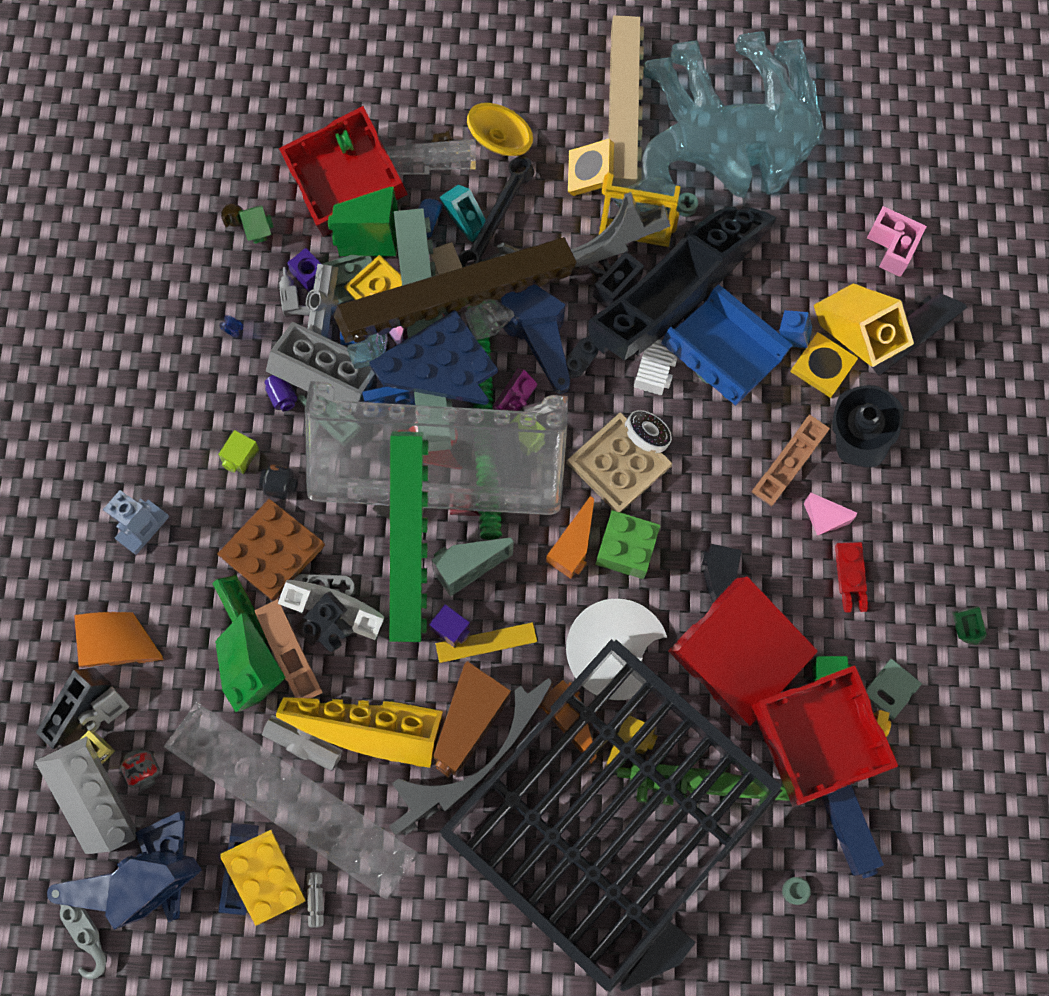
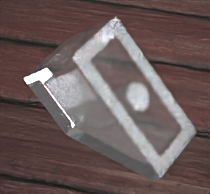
M493 299L484 300L481 304L470 307L464 314L476 340L496 335L515 316L512 310Z

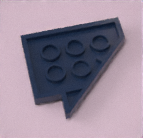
M455 310L369 362L371 369L383 386L483 405L488 404L489 399L479 387V384L498 373L495 364Z

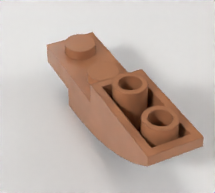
M279 599L254 610L295 698H313L323 693L282 606L278 604Z

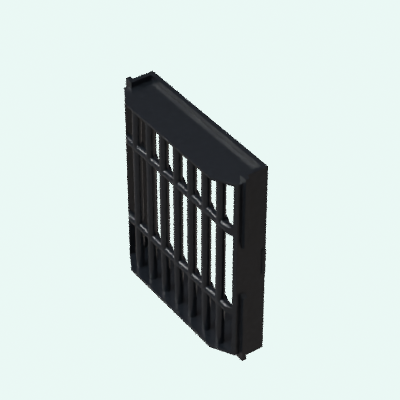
M611 639L550 707L552 712L544 721L537 723L516 747L517 751L507 762H501L440 830L441 837L606 992H611L673 920V913L682 903H686L708 878V872L714 865L726 858L783 791L780 789L782 785L617 639L615 641ZM612 655L623 667L590 705L586 707L574 695L607 658ZM630 674L633 675L643 685L606 725L595 714ZM652 692L663 703L626 743L615 732L647 695ZM568 704L580 716L513 791L510 790L500 780L501 777ZM672 710L683 721L649 760L646 761L635 750L666 714ZM589 723L600 734L532 810L521 800V797L583 727ZM692 728L703 739L672 775L666 779L655 768L687 731ZM609 741L620 752L553 828L541 818L543 813L602 746ZM713 746L723 757L687 798L676 786L709 747ZM629 759L640 770L572 847L560 835L623 763ZM733 764L744 775L710 815L707 816L696 804L727 768ZM649 777L660 787L659 790L592 865L581 853L646 778ZM754 782L766 794L732 834L729 835L717 825V822L747 787ZM493 788L505 800L467 842L455 829ZM669 795L680 807L612 884L601 872ZM514 807L525 819L487 860L476 848ZM690 814L701 825L633 903L621 891L683 819ZM532 826L536 827L545 837L507 879L496 867ZM710 832L722 845L655 923L642 910ZM554 844L565 856L527 898L516 886ZM575 863L585 875L553 912L546 916L536 906L537 903L571 864ZM594 881L606 893L568 936L556 924ZM615 900L626 912L588 955L576 943ZM635 919L648 932L614 972L609 975L597 962Z

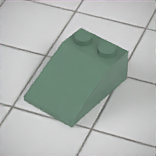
M512 538L453 545L448 549L443 547L433 555V573L451 597L512 556L514 541Z

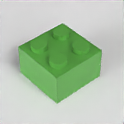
M612 510L595 565L644 579L660 525Z

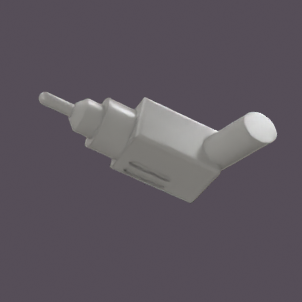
M283 267L284 275L279 282L284 316H309L310 310H308L307 306L299 305L297 287L294 286V281L291 280V277L287 275L286 267Z

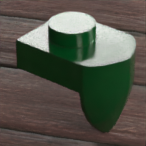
M976 606L952 612L958 638L961 641L971 645H978L986 638L987 633L980 607Z

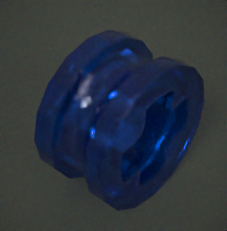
M226 315L224 317L225 322H221L219 327L228 335L238 338V331L243 330L244 325L236 318Z

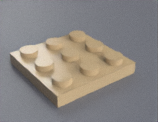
M621 413L614 417L567 460V464L614 511L620 513L672 466V463L662 453H655L656 450L652 449L648 452L634 444L627 434L628 428L625 427L627 418Z

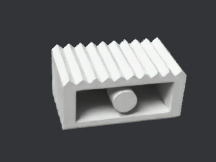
M657 340L644 351L634 388L662 395L664 388L669 389L673 376L668 374L670 366L675 367L678 357L661 344L662 340Z

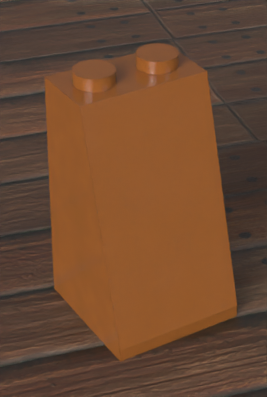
M468 661L463 666L433 755L436 769L447 777H450L451 774L455 777L459 775L509 702L511 691Z

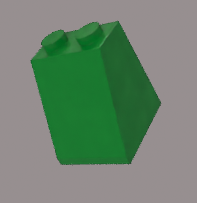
M387 187L334 205L332 215L328 217L329 230H333V246H337L339 256H396L397 236L394 211L399 210L394 187Z

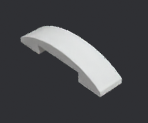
M286 580L278 604L302 613L304 608L311 610L325 593L331 591L347 608V611L340 619L343 618L351 625L355 633L373 640L376 639L384 616L372 607L351 596L324 586L302 581Z

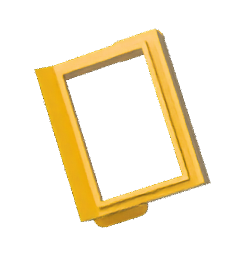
M610 172L605 173L602 186V194L605 195L599 234L614 220L608 218L611 198L623 200L624 194L631 192L636 202L657 206L664 205L670 208V227L644 236L637 240V242L669 247L671 233L676 232L679 220V212L676 209L680 186L676 185L674 196L612 186L614 175Z

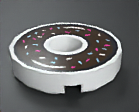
M636 410L629 415L625 422L629 438L635 445L645 451L650 452L652 449L656 450L655 453H661L671 443V432L667 425L650 412Z

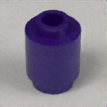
M274 375L265 380V391L276 410L285 412L295 406L297 396L289 382Z

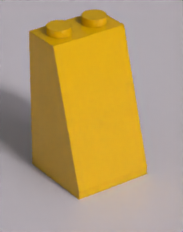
M853 283L813 305L820 326L872 367L914 344L903 305L899 299Z

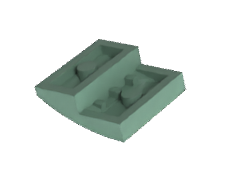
M349 255L323 263L324 265L339 268L335 287V295L338 297L339 304L355 300L345 290L344 286L372 262L371 256Z

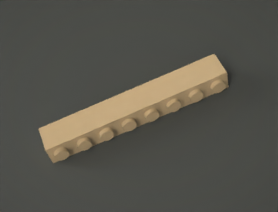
M613 16L611 26L608 139L614 142V178L612 186L635 189L636 182H641L642 168L637 167V161H641L642 147H638V140H642V126H638V120H642L643 106H639V100H642L643 86H639V80L643 79V66H639V60H643L644 46H640V41H643L644 26H640V17Z

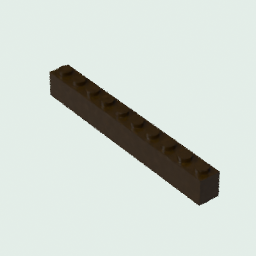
M563 237L337 305L334 318L345 343L351 341L358 343L377 333L378 335L387 334L393 328L400 326L407 328L422 319L429 321L436 318L439 314L445 312L449 314L454 310L457 312L467 305L474 307L490 298L493 300L500 299L506 293L515 291V293L522 292L528 286L535 284L542 286L557 277L558 279H564L571 275V271L577 261L566 238Z

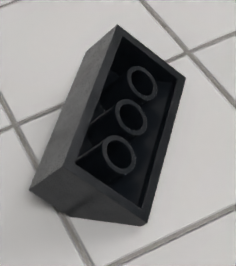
M939 293L934 298L930 295L918 304L920 306L918 310L910 309L905 313L914 344L872 367L873 370L880 376L967 309L966 304L942 293Z

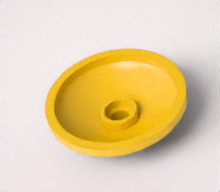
M480 103L473 106L468 113V128L477 142L486 149L503 156L522 155L530 149L533 143V134L529 125L522 117L509 108L494 103Z

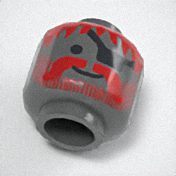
M139 748L123 757L124 761L121 763L120 769L129 787H140V790H145L156 784L154 779L159 776L160 768L151 751H144L143 748Z

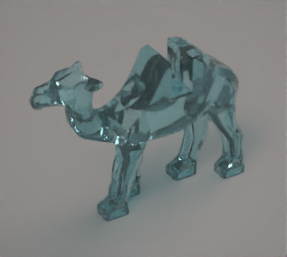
M763 31L738 36L737 43L735 44L736 51L740 55L751 59L763 78L765 88V104L763 105L742 103L724 106L714 91L711 79L705 70L697 40L674 44L670 54L671 58L646 61L644 63L645 68L643 69L645 78L655 80L661 85L666 94L669 108L678 123L654 137L647 144L642 161L643 179L625 188L674 196L676 185L673 184L668 166L672 162L680 160L693 162L707 168L737 197L745 198L752 179L750 167L756 164L760 165L767 195L782 189L794 168L803 162L818 144L824 130L816 96V87L814 80L809 76L802 39L778 42L773 55L765 44L766 37ZM779 61H781V62H783L784 64L787 65V67H788V72H789V77H790V82H789V78H788V75H787L786 68H785ZM672 62L686 67L690 77V90L694 96V102L680 84ZM612 198L614 203L620 208L623 200ZM636 202L641 212H647L659 207L657 205ZM665 207L667 212L670 213V208Z

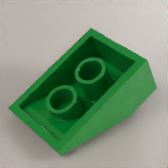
M246 612L241 613L215 641L222 691L235 712L259 704L286 678Z

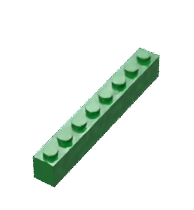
M392 431L390 435L389 642H421L422 634H427V618H422V609H427V593H422V584H427L428 574L427 568H423V558L428 556V543H423V533H428V517H423V507H428V491H423V481H428V466L423 465L424 455L429 453V440L424 439V432Z

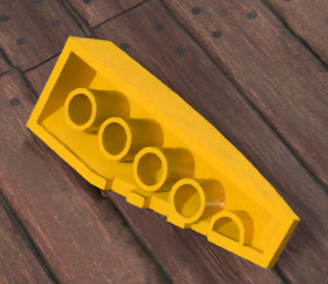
M283 697L276 712V717L303 732L354 752L392 762L430 768L436 749L443 711L390 701H383V705H369V701L358 700V704H343V700L339 699L320 703L318 699Z

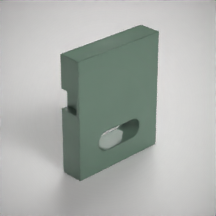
M890 659L866 688V692L870 702L878 709L889 712V718L893 720L922 683L894 660ZM877 691L885 694L892 700L893 704L889 705L879 697Z

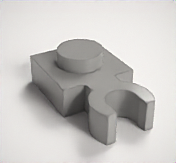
M111 687L90 703L94 709L83 712L78 719L82 725L86 726L88 731L95 732L103 720L109 724L127 710L129 705Z

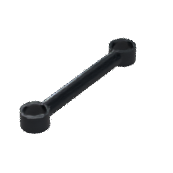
M519 156L509 163L510 178L472 247L469 250L463 251L458 256L462 268L466 267L465 264L471 260H475L474 264L483 262L481 257L521 184L529 182L534 176L535 171L529 158ZM526 167L525 171L521 173L516 172L518 169Z

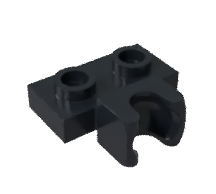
M331 591L325 593L294 627L311 646L320 641L330 652L342 646V642L338 637L344 639L354 633L349 624L343 618L340 619L347 611V608Z

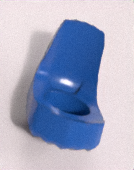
M425 199L418 207V209L423 208L424 218L429 217L431 232L426 233L427 238L432 236L437 219L442 212V202L435 199Z

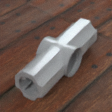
M318 264L314 290H311L306 298V306L310 310L307 329L328 338L331 315L335 313L337 305H339L338 297L335 295L339 268Z
M274 715L267 721L262 736L285 747L288 752L304 760L309 759L331 771L337 766L343 750L303 732Z

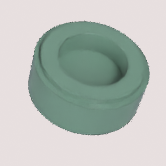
M793 877L784 883L782 894L788 903L801 905L809 899L811 889L806 880L800 877Z

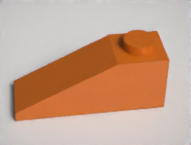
M591 496L546 558L548 564L570 579L575 573L579 575L587 564L584 560L587 553L594 498Z
M562 680L549 692L541 707L547 715L552 712L550 707L572 683L566 684ZM578 691L574 696L581 701V699L578 697L580 695V692ZM566 704L553 721L565 733L580 715ZM588 724L571 741L581 753L593 742ZM595 754V756L589 761L590 763H592V762L596 759V757H597L596 754Z

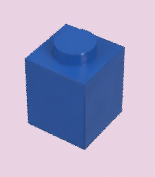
M784 311L779 332L780 335L793 344L792 347L808 348L812 332L809 312Z

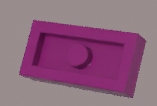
M517 368L492 408L506 422L513 421L514 418L520 415L518 412L522 406H526V401L536 388L537 383L524 369Z

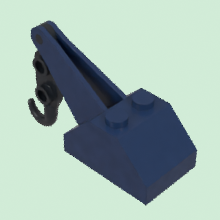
M536 284L528 286L526 290L515 293V291L506 293L505 296L497 299L501 325L504 331L512 337L516 336L521 340L525 339L553 390L559 394L566 393L570 386V379L580 377L598 355L599 350L589 335L581 339L565 359L559 329L564 322L566 304Z

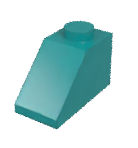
M457 185L439 198L449 217L469 241L473 242L486 219L471 190Z

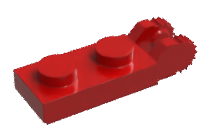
M862 542L837 543L835 545L839 593L842 594L844 612L852 611L851 594H857L859 611L867 612L868 599Z

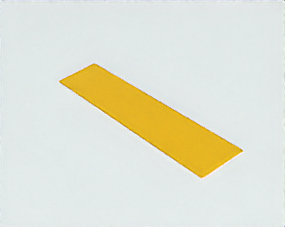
M532 622L471 635L462 645L458 642L455 648L446 641L435 643L439 663L535 643L537 639Z

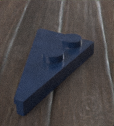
M177 812L135 832L142 853L145 851L148 854L163 851L183 855L185 812ZM181 888L162 903L168 922L179 918Z

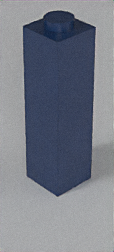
M851 784L821 796L852 875L861 874L864 879L878 874L876 868L884 866Z

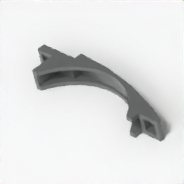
M632 193L624 194L619 212L611 224L596 238L571 249L577 261L574 267L591 264L627 252V243L637 241L644 236L670 227L665 206L662 205L641 214ZM501 243L497 245L500 253L482 259V261L513 253L520 249L506 243Z
M548 678L528 694L522 686L515 690V714L509 735L493 760L476 774L462 781L442 786L418 785L403 779L394 781L392 783L410 808L409 812L389 826L394 835L403 833L404 836H407L418 827L416 825L417 821L423 817L427 820L439 811L438 805H441L445 811H449L482 783L517 744L536 716L554 685Z

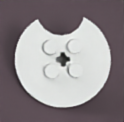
M626 599L603 600L586 608L573 622L566 643L568 664L573 675L577 678L611 639L613 641L617 639L642 662L646 648L655 640L667 638V635L658 618L644 606ZM610 655L583 687L598 696L623 666ZM630 674L609 700L631 699L643 684Z

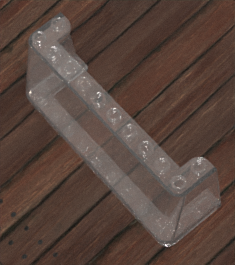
M310 381L305 405L306 486L307 495L311 500L317 502L390 506V435L392 431L424 432V439L429 440V453L424 455L423 465L428 466V481H423V491H428V507L423 508L552 515L560 510L568 421V396L552 395L546 397L542 401V412L335 401V389L330 383Z

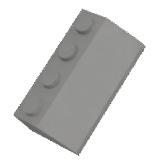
M294 322L289 325L271 349L266 372L353 414H356L364 402L362 392L370 390L376 374L369 365L372 359Z
M87 736L36 760L35 763L85 854L111 852L135 840L136 827Z

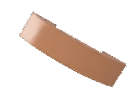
M809 414L793 438L752 490V493L772 507L830 428Z

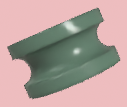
M683 193L679 196L676 210L681 216L690 217L695 214L698 207L697 197L692 193ZM685 201L691 205L690 208H686V205H684Z

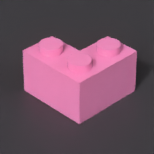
M883 206L867 236V239L888 248L879 267L901 277L927 226Z

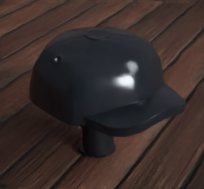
M860 385L840 394L836 402L832 421V430L836 435V451L839 458L845 463L860 467L873 468L880 465L891 445L897 442L900 435L904 416V409L900 401L890 392L875 385Z

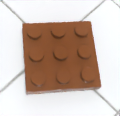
M268 499L217 555L271 601H275L281 595L286 580H294L326 545L272 500Z

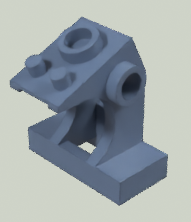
M121 490L103 509V511L119 522L116 527L120 532L115 539L135 555L140 552L169 518L167 513L150 500L145 502L139 499L137 502Z

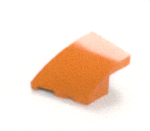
M98 612L74 615L78 664L80 668L105 664L113 666L131 662L146 663L163 660L162 654L133 612Z

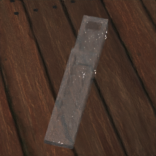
M476 139L384 147L398 174H429V170L476 169Z

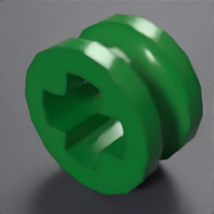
M344 130L341 135L335 134L343 154H346L348 149L354 150L347 130Z

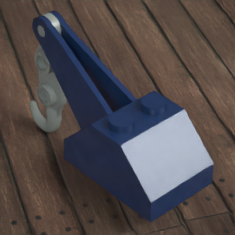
M145 851L135 858L131 855L118 863L119 869L114 873L60 882L48 888L47 897L50 902L60 905V918L78 947L92 955L96 962V968L92 972L79 968L78 971L82 977L96 979L100 977L106 967V957L101 949L98 929L84 908L105 911V916L114 930L140 921L202 871L194 857L163 851L148 854Z

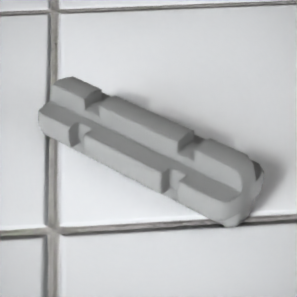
M319 872L307 874V885H309L307 900L308 912H310L308 926L311 928L322 927L324 924L323 915H321V911H323V888H320L322 874Z

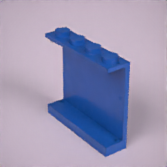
M719 284L713 289L707 301L676 329L670 327L661 342L670 352L676 355L735 406L785 358L793 344Z

